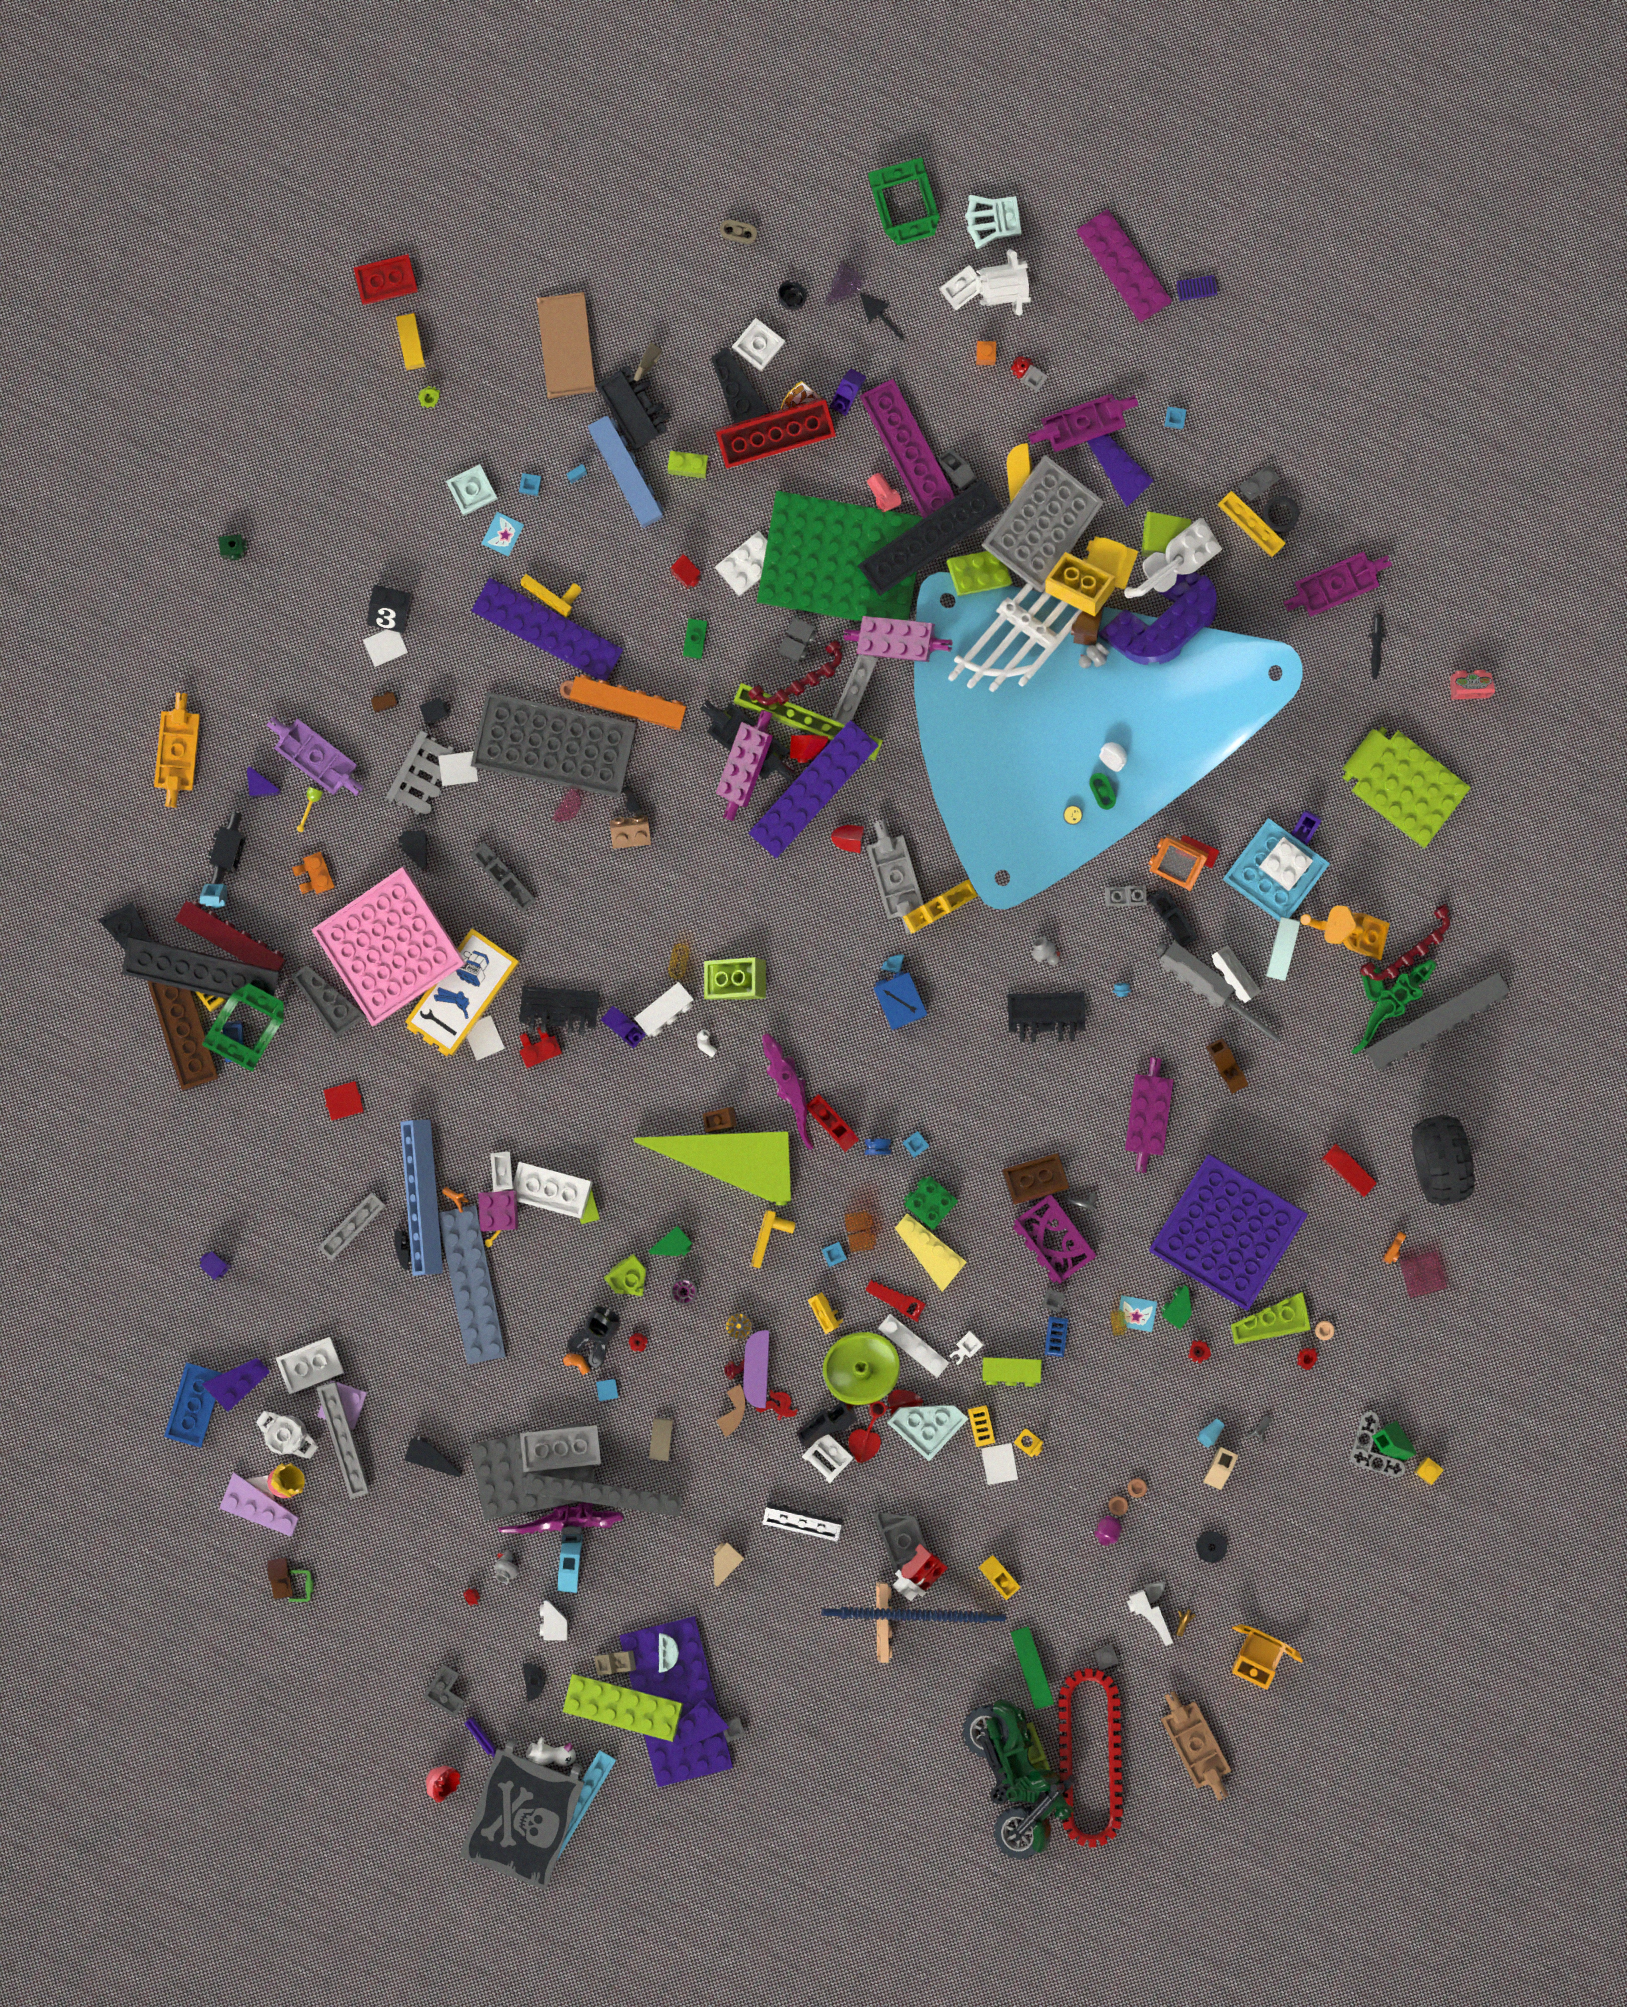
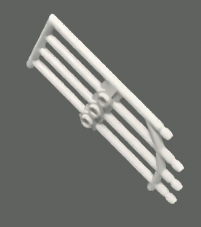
M1027 583L1013 600L1007 597L996 610L1000 616L965 657L956 656L954 661L958 665L949 674L948 679L950 681L955 680L958 674L964 668L976 672L967 683V687L970 689L977 684L983 675L997 677L989 687L991 692H994L1007 677L1024 674L1018 683L1020 686H1024L1069 634L1072 624H1076L1077 616L1083 610L1079 609L1059 634H1056L1049 627L1067 607L1068 603L1061 601L1042 623L1034 615L1051 595L1044 592L1027 612L1019 606L1020 602L1033 588L1032 585ZM1006 619L1015 625L982 666L970 662ZM1021 631L1030 637L1003 670L990 668ZM1036 642L1045 648L1033 665L1015 668Z

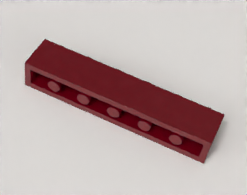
M186 900L175 921L245 963L279 970L280 973L287 962L283 959L284 954L276 949L273 952L268 950L266 943L259 939L257 942L250 939L251 934L244 930L238 932L234 929L236 925L227 920L223 923L217 919L219 915L211 910L207 913L201 909V904L194 900L191 903Z

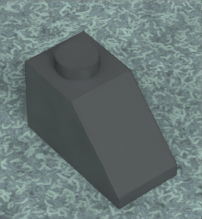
M950 448L936 459L952 482L962 491L977 480L969 464L953 449Z

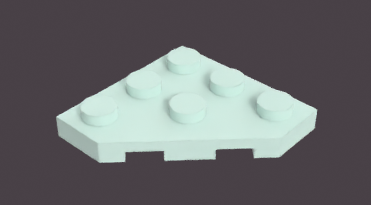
M954 1405L899 1407L886 1422L930 1461L968 1418Z

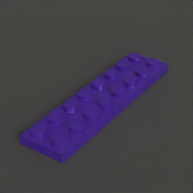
M490 577L471 610L480 617L598 680H608L624 651L622 648Z
M850 720L748 834L777 859L879 745Z

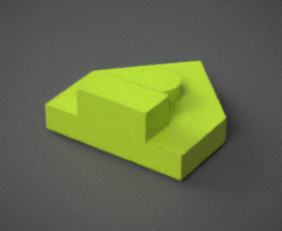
M632 1254L627 1259H623L610 1270L611 1272L603 1277L615 1293L643 1296L646 1268L635 1254Z

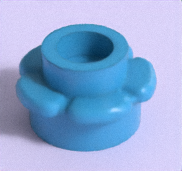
M1114 984V990L1112 991L1118 997L1128 996V993L1131 992L1130 984Z

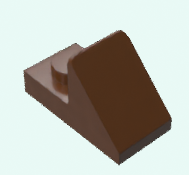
M734 1107L702 1114L705 1132L737 1126Z
M287 1557L267 1561L268 1580L271 1582L273 1598L293 1596Z

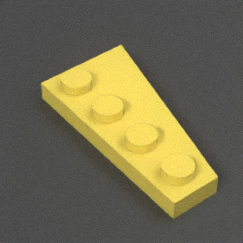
M906 1214L895 1229L943 1292L966 1264V1261L909 1214Z

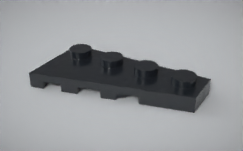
M727 347L711 358L734 424L762 416L769 411Z

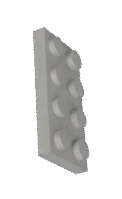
M597 1425L520 1433L524 1472L601 1464Z

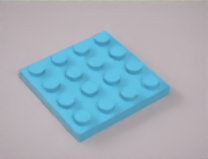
M1268 818L1222 880L1280 922L1281 916L1291 917L1330 863ZM1283 837L1313 860L1289 891L1259 868Z

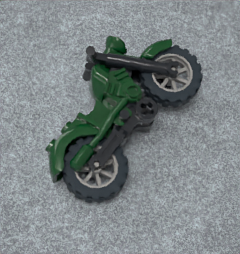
M999 1699L994 1703V1706H981L971 1711L965 1718L966 1722L963 1723L962 1728H964L962 1736L965 1737L964 1743L966 1746H969V1750L972 1753L975 1752L976 1756L980 1758L985 1757L988 1760L989 1766L996 1778V1786L990 1793L994 1803L1003 1804L1010 1800V1803L1029 1802L1035 1807L1033 1810L1031 1807L1025 1808L1023 1805L1011 1807L998 1816L996 1819L997 1823L994 1824L995 1832L993 1836L996 1838L997 1842L995 1843L997 1847L1001 1848L1000 1851L1003 1854H1007L1009 1858L1022 1860L1047 1850L1051 1841V1825L1047 1818L1054 1810H1056L1055 1818L1060 1817L1063 1820L1072 1817L1071 1813L1075 1812V1810L1067 1804L1063 1795L1072 1786L1076 1778L1074 1775H1070L1063 1783H1060V1776L1056 1772L1035 1768L1031 1764L1028 1751L1029 1747L1033 1746L1034 1743L1033 1741L1031 1742L1032 1736L1027 1728L1025 1713L1012 1702ZM981 1719H983L985 1727L978 1725ZM976 1728L981 1731V1735L977 1736ZM1013 1819H1014L1016 1828H1014V1827H1012V1826L1009 1825L1010 1822H1011ZM1029 1834H1032L1031 1841L1026 1837ZM1022 1839L1026 1842L1027 1846H1021Z

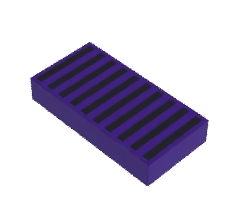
M1214 275L1176 282L1179 301L1217 295Z

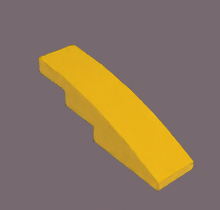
M967 879L904 915L903 919L912 934L954 911L978 895L970 880Z

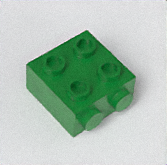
M929 1176L927 1179L923 1177L917 1183L919 1188L915 1193L910 1191L904 1198L906 1201L904 1206L933 1231L956 1205L958 1200Z

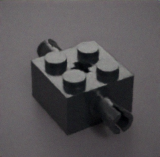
M231 811L227 827H219V830H216L214 833L213 841L215 844L213 849L209 850L207 860H210L209 864L214 868L210 884H222L225 872L235 874L237 872L247 838L242 832L238 831L241 817L243 816L240 813Z

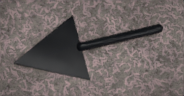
M860 294L868 324L879 316L901 340H904V337L881 314L889 304Z

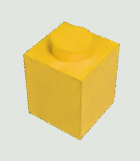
M1425 1457L1414 1473L1426 1483L1432 1485L1444 1469L1429 1457Z

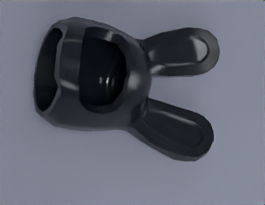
M602 1306L595 1307L590 1311L584 1329L572 1336L567 1342L568 1349L571 1352H578L589 1340L594 1341L595 1344L589 1356V1363L593 1367H601L605 1361L607 1344L620 1327V1318L608 1308Z

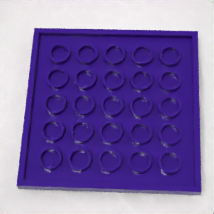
M1208 1153L1148 1251L1248 1311L1308 1216V1213Z

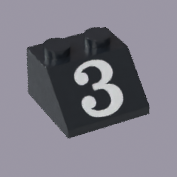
M374 585L369 602L367 625L404 634L413 600L412 594Z

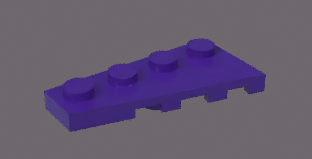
M1108 434L1086 441L1126 508L1154 482Z

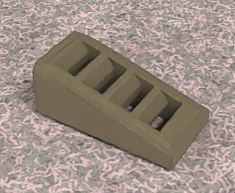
M653 343L648 345L634 375L635 381L642 378L657 363L662 353V350Z

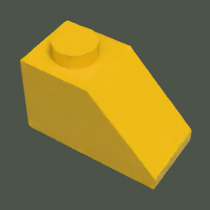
M993 1555L978 1567L1006 1600L1021 1588Z

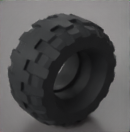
M1439 1115L1422 1119L1420 1123L1415 1124L1411 1135L1412 1151L1418 1180L1425 1198L1431 1204H1438L1439 1206L1465 1201L1475 1190V1174L1471 1149L1462 1123L1456 1117Z

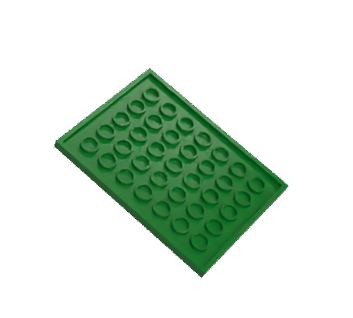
M776 491L756 603L862 622L863 616L908 621L916 572L879 597L858 568V564L922 521L923 517L893 511L882 512L884 511L882 509Z

